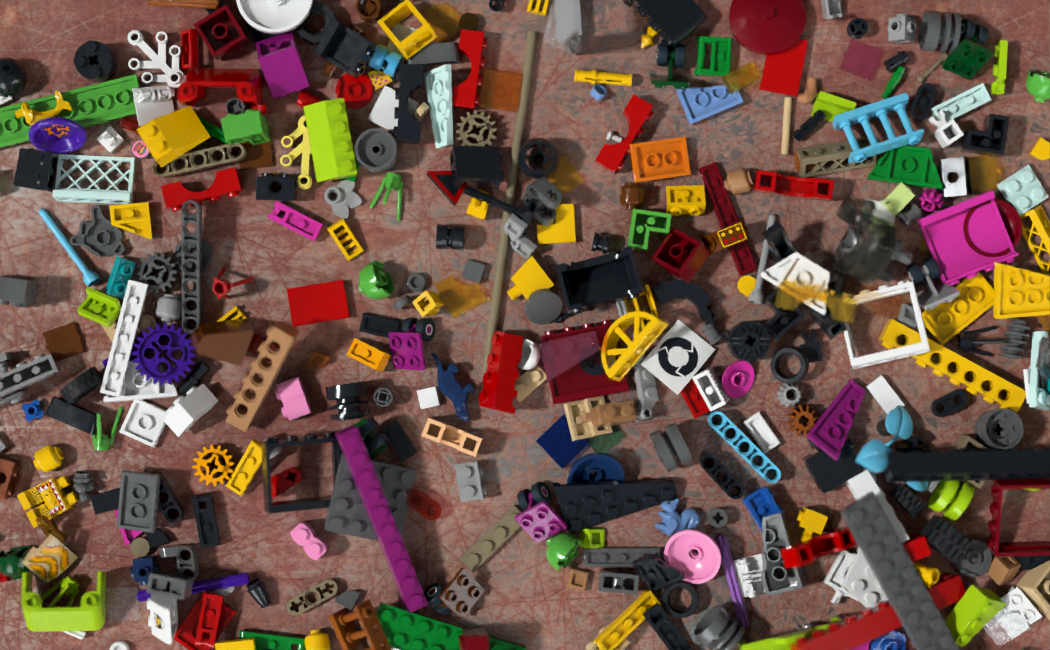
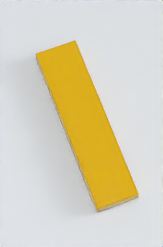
M646 589L593 640L600 650H614L645 620L642 613L657 602L661 605L660 601L650 589Z

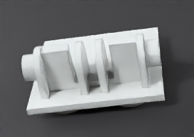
M169 85L132 88L139 126L174 112L172 96H175V91Z
M762 553L733 560L743 598H752L757 594L764 593L765 589L761 578V571L763 570Z
M1014 586L1010 587L1008 593L1001 597L1007 605L994 616L1011 637L1043 617L1019 587L1015 588Z

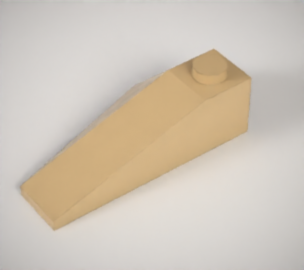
M1049 560L1027 571L1016 586L1050 620Z

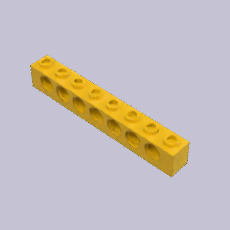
M894 319L887 321L878 340L882 341L881 345L890 350L892 348L896 349L922 343L920 333ZM899 335H903L905 337V343L903 345H899L897 342V337ZM929 338L927 340L930 352L910 356L916 360L915 363L923 368H926V366L932 368V373L940 377L945 375L950 378V383L956 386L961 384L967 387V392L975 396L977 393L984 397L983 400L993 405L995 402L1000 405L999 409H1009L1018 413L1026 398L1025 390ZM933 353L939 356L936 364L931 361ZM951 362L956 366L953 373L948 370V365ZM968 371L973 375L970 382L965 379V374ZM985 380L989 382V389L987 391H984L982 388V383ZM1001 390H1004L1006 392V398L1004 400H1001L999 398V392Z

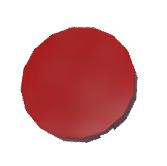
M345 73V75L339 78L335 88L337 98H344L345 107L353 110L367 106L374 94L373 84L364 73L358 78Z

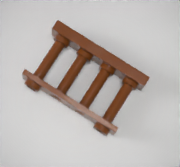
M370 599L355 606V612L348 613L345 607L328 616L343 650H392ZM359 619L363 629L356 631L352 621ZM367 636L371 647L364 649L360 638Z

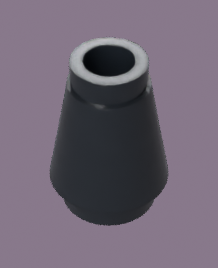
M257 578L247 584V592L261 608L271 604L264 581Z

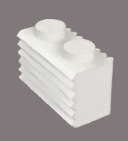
M711 366L692 377L710 412L729 401V397L723 391L722 384L718 380L719 377H716L717 374L714 373L715 370Z

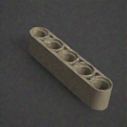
M239 143L233 145L226 144L183 154L166 165V172L163 174L159 173L160 165L155 161L152 165V171L161 178L175 177L241 162L246 158L247 150ZM235 148H241L242 153L238 157L233 156ZM217 152H222L223 154L220 161H215L214 159ZM203 156V164L197 166L196 158ZM180 160H184L185 167L179 170L177 164Z

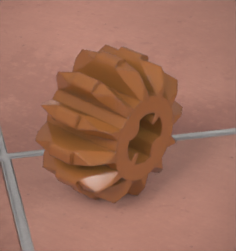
M799 404L798 411L792 407L791 411L794 415L787 414V417L792 418V421H787L786 424H793L789 431L793 432L796 430V436H800L802 432L803 436L806 437L807 430L810 431L811 427L815 424L814 420L819 419L818 416L813 417L816 410L813 409L809 412V405H806L803 410V406ZM801 416L807 418V422H804L805 425L798 422Z

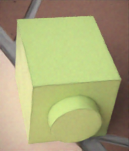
M901 182L885 197L881 204L895 216L915 195L909 186Z

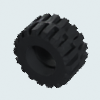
M934 515L920 532V535L925 537L926 542L955 564H959L973 547L972 542L962 532L940 516Z

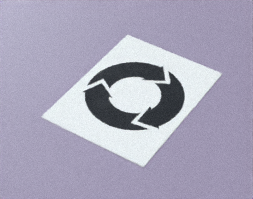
M678 319L641 365L678 395L715 349Z

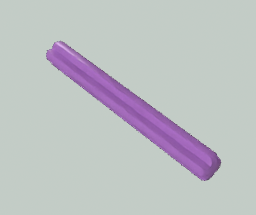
M725 534L716 537V541L721 552L722 563L738 622L746 628L750 626V621L727 537Z

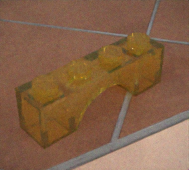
M784 280V284L779 283L774 306L795 310L804 300L818 299L829 307L832 319L853 323L858 301L853 299L854 295L842 293L841 297L834 295L835 291L823 289L822 292L814 291V286L805 284L803 288L796 287V282Z

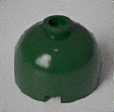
M26 545L10 548L11 551L6 553L4 550L0 551L1 574L8 577L13 576V579L22 578V573L30 571L22 562L33 547Z

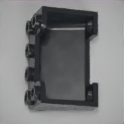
M623 0L628 7H637L636 11L638 14L650 21V27L655 32L659 31L661 33L662 40L660 42L666 43L668 49L674 50L678 44L684 42L707 21L706 14L693 0Z

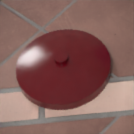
M733 0L729 11V25L735 39L745 49L761 55L779 54L791 48L800 38L806 23V10L802 0Z

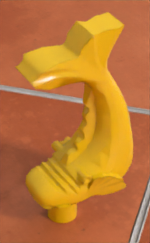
M56 90L57 106L55 109L39 112L31 109L28 103L23 102L21 104L22 109L14 112L17 119L25 116L26 122L31 126L38 120L56 117L63 110H73L70 103L64 101L62 94Z

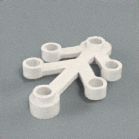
M132 30L128 34L129 43L133 46H139L152 61H139L136 58H132L129 60L128 66L134 71L139 69H161L166 75H153L150 72H144L142 74V81L146 84L167 82L170 87L179 88L185 77L184 73L180 71L181 48L177 45L169 48V53L172 56V68H170L166 64L168 35L162 31L156 34V40L158 41L157 55L144 42V35L138 30ZM137 34L138 39L133 41L132 36ZM160 35H165L163 41L159 40ZM174 48L179 50L176 55L172 53ZM137 61V67L133 68L132 63ZM146 75H151L150 81H145ZM174 75H177L178 80L175 82L172 81V77Z

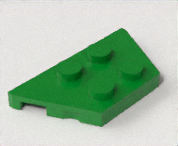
M904 145L886 151L867 178V180L895 184L902 182L904 185L942 190V183L930 148Z

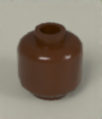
M626 182L624 186L620 187V205L626 206V210L637 209V206L644 204V188L640 186V183Z

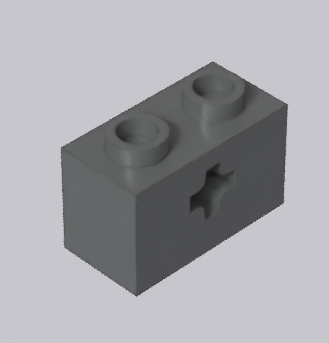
M600 569L599 591L638 594V573Z

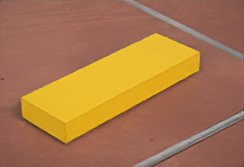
M255 439L251 441L226 484V487L240 496L244 495L262 464L260 442Z

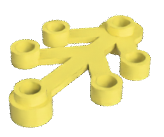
M305 115L299 119L298 128L289 136H284L281 140L283 147L290 148L293 145V141L303 134V142L288 155H283L280 158L282 166L289 167L292 161L302 153L301 175L297 178V185L303 190H307L312 186V178L309 176L310 153L312 155L308 130L304 126L306 121ZM290 139L291 143L289 145H285L284 140ZM289 158L290 162L283 164V159ZM307 178L308 183L305 185L301 184V179Z

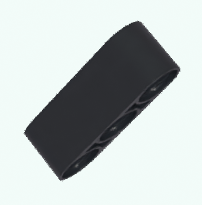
M52 397L45 413L47 416L88 434L96 435V413L75 404L69 405L66 400Z
M709 453L703 454L699 459L701 468L727 496L735 500L742 498L745 492L743 485L714 455ZM711 457L713 465L707 468L704 466V459ZM720 471H724L726 479L720 482L717 480V474ZM733 485H738L740 489L737 495H731L730 488Z
M151 472L152 474L161 475L158 507L165 519L175 523L184 518L185 509L165 476L161 472ZM162 492L168 494L169 499L167 502L161 500ZM172 508L178 510V518H173L171 516Z

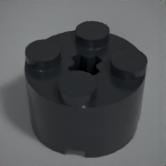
M91 40L78 48L73 61L77 71L92 82L110 80L115 75L118 66L116 55L109 47L101 42ZM95 59L99 61L97 65L94 64Z

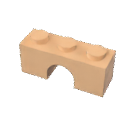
M430 417L421 435L476 457L483 439L480 436Z

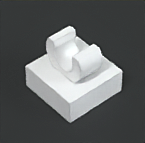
M111 126L97 138L110 153H113L125 140Z

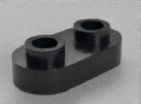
M924 83L916 90L909 108V115L915 121L924 120L930 113L937 94L936 88L932 84ZM927 91L928 97H924L922 92ZM916 108L921 110V115L916 114Z
M953 390L933 400L930 410L936 417H946L964 408L968 403V395L962 390ZM955 396H959L960 401L958 403L954 401ZM938 404H941L943 406V409L941 411L937 410Z

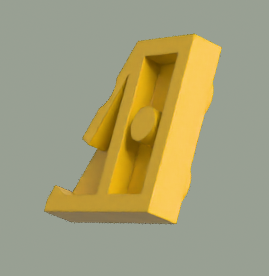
M149 202L109 206L111 225L142 237L153 239Z

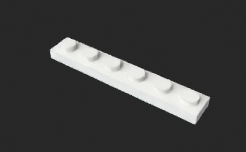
M132 280L128 281L100 393L117 397L121 395L148 284Z

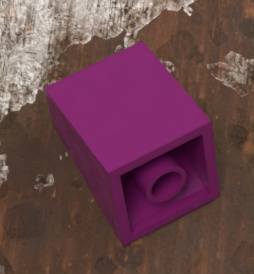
M292 31L256 42L258 60L273 98L285 97L288 93L300 92V90L303 91L310 87Z

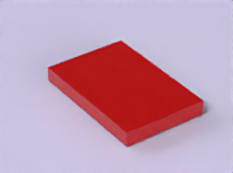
M798 39L788 50L779 54L765 56L759 90L792 97L798 96L808 40Z
M344 280L287 289L293 327L350 318Z
M205 592L202 593L176 630L173 638L189 650L211 649L206 645L195 646ZM225 602L222 605L217 639L237 612ZM204 632L203 637L210 638V633Z

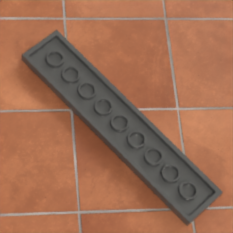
M869 491L840 511L915 649L960 650L874 492Z

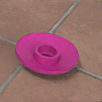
M742 360L730 364L722 377L723 391L733 398L745 395L754 382L753 367L748 362Z

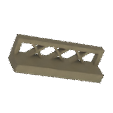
M868 137L856 138L860 149L871 146ZM848 140L797 149L802 178L876 166L877 155L871 156V160L860 163L843 164L842 162L849 158L850 152H853ZM827 161L835 162L831 167L823 166ZM806 165H816L812 170L806 171Z

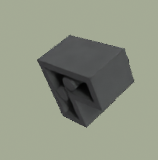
M0 276V304L9 305V301H11V306L28 308V304L34 305L38 282Z

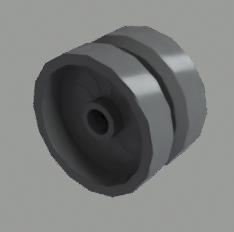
M380 128L368 129L362 132L355 144V155L359 163L368 171L382 173L391 169L397 162L399 156L398 145L393 136L386 130ZM378 147L380 151L378 153H374V148Z
M674 422L665 426V433L668 439H665L663 433L659 430L650 434L655 452L659 460L664 464L667 472L677 468L675 455L682 464L692 461L687 445Z

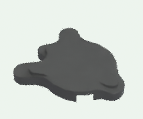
M94 205L91 208L92 222L81 221L80 231L70 238V244L73 246H83L92 254L100 257L123 255L126 247L123 243L122 230L111 225V220L107 219L100 205Z

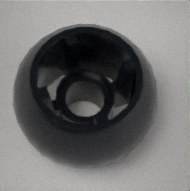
M530 139L519 150L518 165L521 171L532 179L548 178L558 168L559 152L556 146L547 139ZM538 147V150L534 151L531 156L526 155L531 148ZM541 147L546 148L551 153V156L547 157L545 152L541 151ZM536 155H541L544 158V162L542 164H535L533 158ZM526 161H530L531 166H532L533 168H535L536 171L533 170V169H531V168L526 164ZM547 162L551 163L547 169L540 171V169L546 166Z

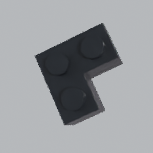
M995 114L987 115L984 119L982 132L974 130L963 132L960 151L997 158L1004 155L1010 117Z
M776 287L764 297V302L775 314L762 325L767 329L770 338L776 341L802 319L805 314L787 293L779 287Z

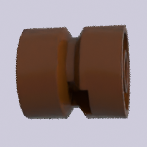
M357 0L356 9L362 21L375 23L382 17L383 9L380 0Z

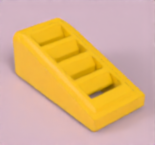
M343 218L327 227V230L348 261L364 251ZM343 225L344 229L340 230L336 234L333 232L334 230ZM348 232L349 235L341 240L338 239V237ZM352 238L353 241L345 247L342 246L343 243ZM354 245L357 246V248H356L355 250L351 251L350 253H347V252H346L348 249H350V248L353 247Z

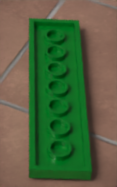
M380 602L376 613L390 647L399 650H460L458 635H462V629L466 628L415 612H409L406 609ZM488 635L489 650H527L524 646Z

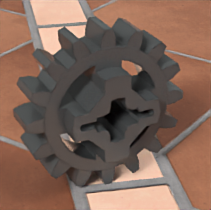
M154 252V257L148 253L147 260L144 258L140 259L143 264L137 265L140 271L135 272V274L140 276L137 282L149 285L148 292L152 293L155 289V293L160 294V289L163 292H167V286L170 288L174 287L171 282L178 280L174 275L179 274V271L174 270L177 265L176 263L171 264L172 257L166 259V254L162 253L159 257V253ZM156 260H161L166 265L160 266ZM147 265H148V266H149L148 271H147V273H145L146 267H147ZM155 269L162 270L160 273H158L159 277L152 276L154 273H156ZM167 273H169V277H168V279H167V281H166V280H165L166 275H167ZM155 280L158 286H154L148 281Z

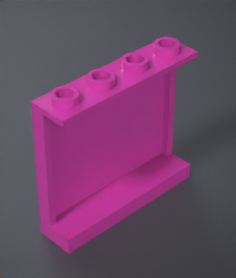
M993 190L917 220L930 254L939 267L940 278L943 284L948 283L949 286L959 283V279L966 276L969 279L977 276V271L985 269V272L994 269L995 261L1007 264L1015 261L1014 257L1019 255L1018 252H1015L995 203L994 198L996 197ZM988 200L991 203L980 206L972 213L968 221L967 231L973 245L983 252L998 253L1010 248V252L998 257H987L975 252L967 244L963 233L964 220L970 209Z

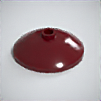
M994 199L1009 238L1015 248L1022 235L1021 218L1013 206L1002 200ZM988 200L970 209L964 220L963 233L967 244L975 252L987 257H998L1010 252V248L998 253L983 252L973 245L967 231L968 221L972 213L980 206L991 203Z

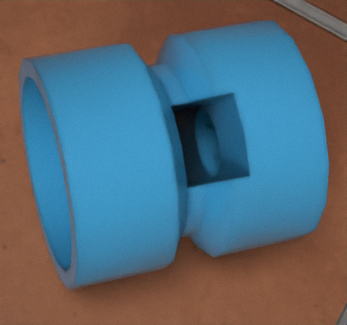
M379 43L375 48V54L370 59L369 66L378 71L383 69L384 74L395 77L396 69L400 68L404 56L396 51L390 52L388 47Z

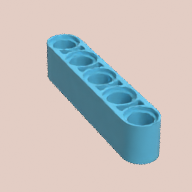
M712 411L707 417L708 424L765 481L769 483L779 481L781 478L779 468L722 412ZM716 414L721 416V423L718 425L712 423V417ZM728 428L734 429L735 435L733 438L728 439L725 433ZM745 441L748 443V450L741 452L739 445ZM756 455L762 457V463L758 466L753 464V458ZM769 469H774L776 472L773 479L767 478L766 474Z

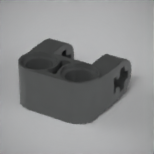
M541 177L526 187L522 202L526 208L531 198L539 200L533 216L542 225L549 226L556 217L554 209L560 206L563 197L561 192L546 177Z
M194 545L159 547L160 557L176 556L178 574L187 576L186 570L190 569L193 572L192 577H194V580L199 578V553ZM185 549L190 551V559L184 556Z

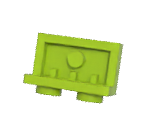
M87 287L85 291L88 297L77 309L78 314L110 328L121 312L119 299L112 295H106L99 289Z

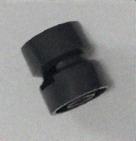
M437 224L436 249H448L450 246L453 250H463L464 225H453L450 228L448 225Z

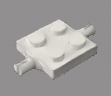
M846 550L839 551L823 581L836 591L831 600L836 605L839 604L842 596H848L857 600L842 585L851 563L854 562L857 554L849 553Z

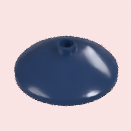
M599 452L590 453L579 458L571 466L567 475V484H570V482L583 484L590 481L615 480L624 482L625 476L621 464L613 456Z

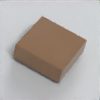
M570 568L566 587L585 591L589 572Z

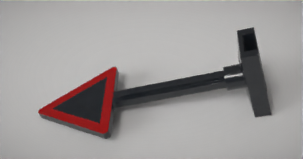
M451 171L427 172V176L453 206L457 205L461 195L464 193L482 202H487V204L509 214L513 213L529 225L539 200L531 198L525 209L519 206L515 207L467 186L468 182H463L461 189L453 188ZM527 225L526 229L524 230V232H523V234H522L523 236H524L525 233H526V230H527V228H528V225Z

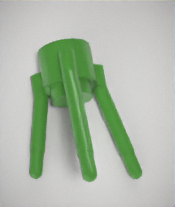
M387 172L370 204V208L374 207L384 187L387 190L383 204L387 203L391 190L396 191L398 188L397 221H400L404 182H401V175Z
M119 407L110 438H108V434H102L101 414L97 413V433L92 435L94 450L107 451L110 449V445H114V437L123 407Z

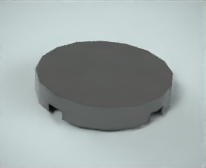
M202 239L203 273L212 263L213 252L207 241ZM181 240L175 248L174 260L182 271ZM193 242L188 243L189 251L195 252L197 249L196 244ZM193 261L188 262L189 270L195 271L197 268L196 264Z
M546 288L533 292L524 304V312L528 319L534 324L540 325L554 321L562 310V300L558 293Z
M970 538L969 540L972 542L973 547L959 564L954 563V565L965 576L978 577L989 570L993 556L986 543Z

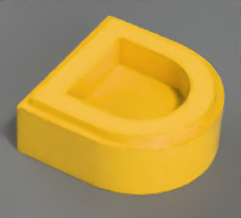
M1040 137L1029 155L1040 161L1049 159L1050 143Z
M748 275L741 277L737 282L739 292L749 298V294L755 288L756 279Z

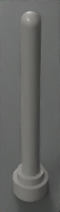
M774 214L769 215L766 229L775 224L776 216ZM765 237L755 288L748 298V302L763 305L764 302L762 292L764 278L760 274L766 270L770 249Z

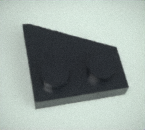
M650 553L633 561L634 568L652 592L685 578L683 571Z

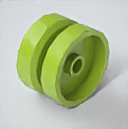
M940 481L929 498L928 507L937 513L942 511L943 517L954 522L970 503L975 486L967 481L961 483L960 481Z

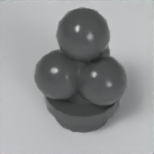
M77 471L73 477V487L79 493L78 500L80 502H87L90 497L88 492L93 491L95 488L93 476L90 471Z

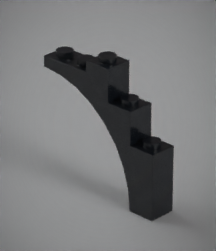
M780 222L763 231L770 248L769 253L775 264L796 252ZM828 299L824 315L803 303L806 311L830 339H833L847 329L843 318Z

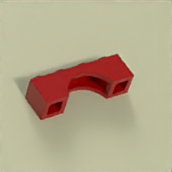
M461 29L459 51L470 60L471 72L463 83L453 86L452 108L474 111L475 106H479L480 95L477 94V87L482 85V76L479 75L480 68H484L485 57H482V50L486 49L488 39L484 38V32Z
M633 94L623 111L629 124L628 135L617 144H604L594 163L613 174L616 170L620 172L625 163L622 160L625 154L630 155L629 144H632L635 137L639 139L644 131V128L641 126L644 121L649 122L654 113L651 111L653 105Z
M236 167L216 172L213 184L201 192L188 190L180 181L161 186L166 209L172 210V212L181 211L184 202L191 199L198 200L202 205L203 201L217 202L221 200L220 197L228 195V198L239 196V192L244 191L239 170ZM193 203L188 204L191 207H196Z
M757 170L754 175L752 191L828 202L832 200L834 180L792 177L776 172Z
M846 527L832 530L780 549L785 568H793L814 562V559L857 546V542L850 529Z

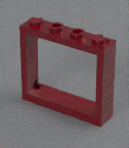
M1050 479L994 480V485L991 486L993 503H990L992 518L988 522L990 538L987 539L988 549L991 550L994 556L1050 555V541L999 542L1003 489H1050Z

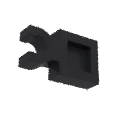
M810 329L811 336L809 338L805 336V330L800 331V336L804 340V344L800 345V349L806 354L809 363L823 361L820 342H814L816 336L815 329Z

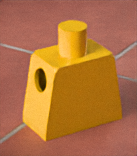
M531 256L512 276L511 280L515 286L508 290L507 294L513 301L521 295L528 300L533 292L544 288L550 289L554 284L533 256Z

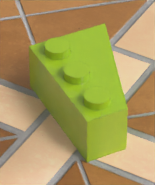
M972 584L945 619V623L957 645L964 647L1007 604L991 589Z

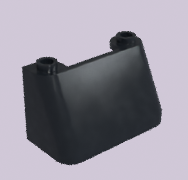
M631 246L621 248L622 250L617 251V253L613 251L606 255L579 262H571L570 266L569 264L565 265V263L556 265V272L567 311L576 314L583 312L585 307L627 296L628 299L640 296L639 293L643 292Z

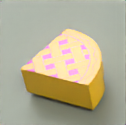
M368 72L376 91L393 83L392 79L387 74H384V72Z

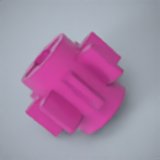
M927 188L919 197L922 200L920 206L927 212H937L938 208H941L944 204V201L941 200L943 194L936 188L931 190Z

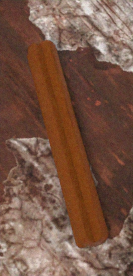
M147 0L148 5L220 8V0Z

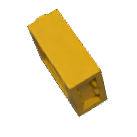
M409 0L403 1L377 21L384 33L406 60L437 38L432 27ZM413 13L422 26L399 42L390 29Z

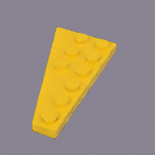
M995 261L993 317L995 319L1050 314V275Z

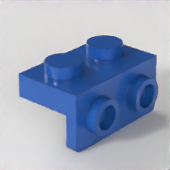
M760 487L741 499L761 532L762 517L782 513L784 517L785 514L782 507L774 501L773 492L766 487Z

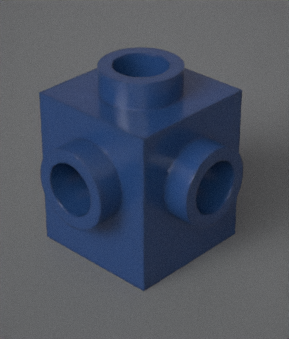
M156 555L133 559L131 576L134 578L135 583L141 582V585H148L149 573L160 570V565L156 563Z

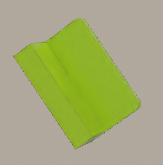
M820 91L817 93L811 116H814L813 114L817 110H821L826 116L823 120L833 123L835 115L854 110L857 103Z

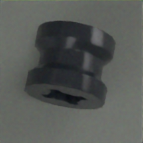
M855 18L848 24L846 32L850 38L860 39L867 33L868 24L862 18Z
M595 232L591 251L595 252L598 250L606 254L610 235L601 236Z

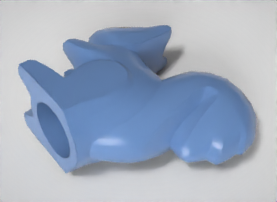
M678 498L661 503V508L665 512H658V515L663 520L654 526L670 537L686 528L695 529L701 521L700 514L693 508L684 509L681 514L676 512L675 509L679 502Z

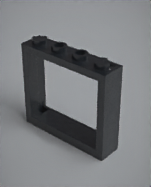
M325 432L324 436L305 434L304 438L290 435L282 440H279L278 437H269L267 441H261L264 509L267 513L329 507L331 496L272 502L270 448L331 442L334 488L342 454L335 432Z

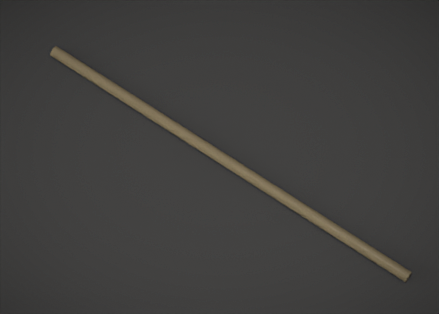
M528 31L506 188L505 203L514 206L519 171L518 153L523 142L537 32ZM503 211L482 364L483 372L487 371V358L492 348L491 339L495 331H497L510 237L509 234L505 233L503 227L511 214Z

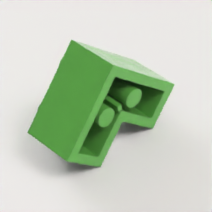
M249 109L243 114L231 113L226 115L225 118H221L224 138L229 145L249 141L252 145L271 141L267 119L259 110Z
M633 209L627 247L631 246L632 249L646 251L650 232L669 234L672 214Z

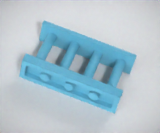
M907 93L834 116L832 123L834 130H844L853 150L849 155V164L853 162L860 163L868 157L907 144L915 145L921 141L924 130L914 131L905 111L909 101ZM893 111L898 113L907 134L896 137L887 117L888 113ZM880 118L889 140L878 143L869 123L870 119ZM862 124L871 146L860 149L852 131V125Z

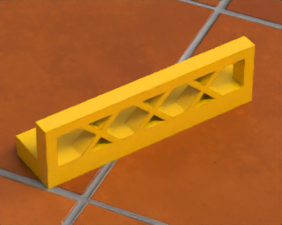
M1039 205L1020 216L1022 234L1043 274L1050 275V260L1048 262L1041 257L1042 250L1050 255V221L1042 206ZM1030 216L1033 222L1031 228L1024 225L1023 218ZM1033 233L1041 237L1040 245L1033 242Z

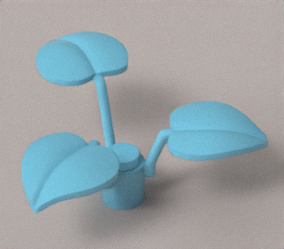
M898 405L887 414L885 420L888 432L891 435H895V437L885 444L877 439L869 441L858 454L857 463L877 473L886 469L888 466L887 455L893 452L889 446L897 441L899 437L903 440L908 439L913 431L911 416L902 406ZM906 482L917 491H926L929 482Z

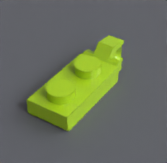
M1000 40L994 46V57H997L996 64H993L992 75L996 76L995 82L991 84V94L1003 95L1005 90L1007 40Z

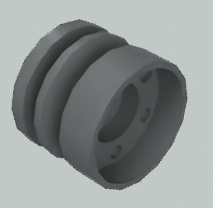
M926 10L920 25L919 49L921 51L934 52L939 44V51L941 53H944L947 49V52L951 54L960 41L961 15L953 13L951 16L950 12H946L941 20L939 11Z
M1009 409L986 411L978 417L974 426L977 441L988 449L997 450L1008 449L1017 445L1024 431L1021 418L1017 413ZM993 428H998L999 431L993 432Z
M717 605L700 620L693 635L702 644L709 643V650H732L742 638L745 627L738 623L735 618L729 620V612L721 605Z

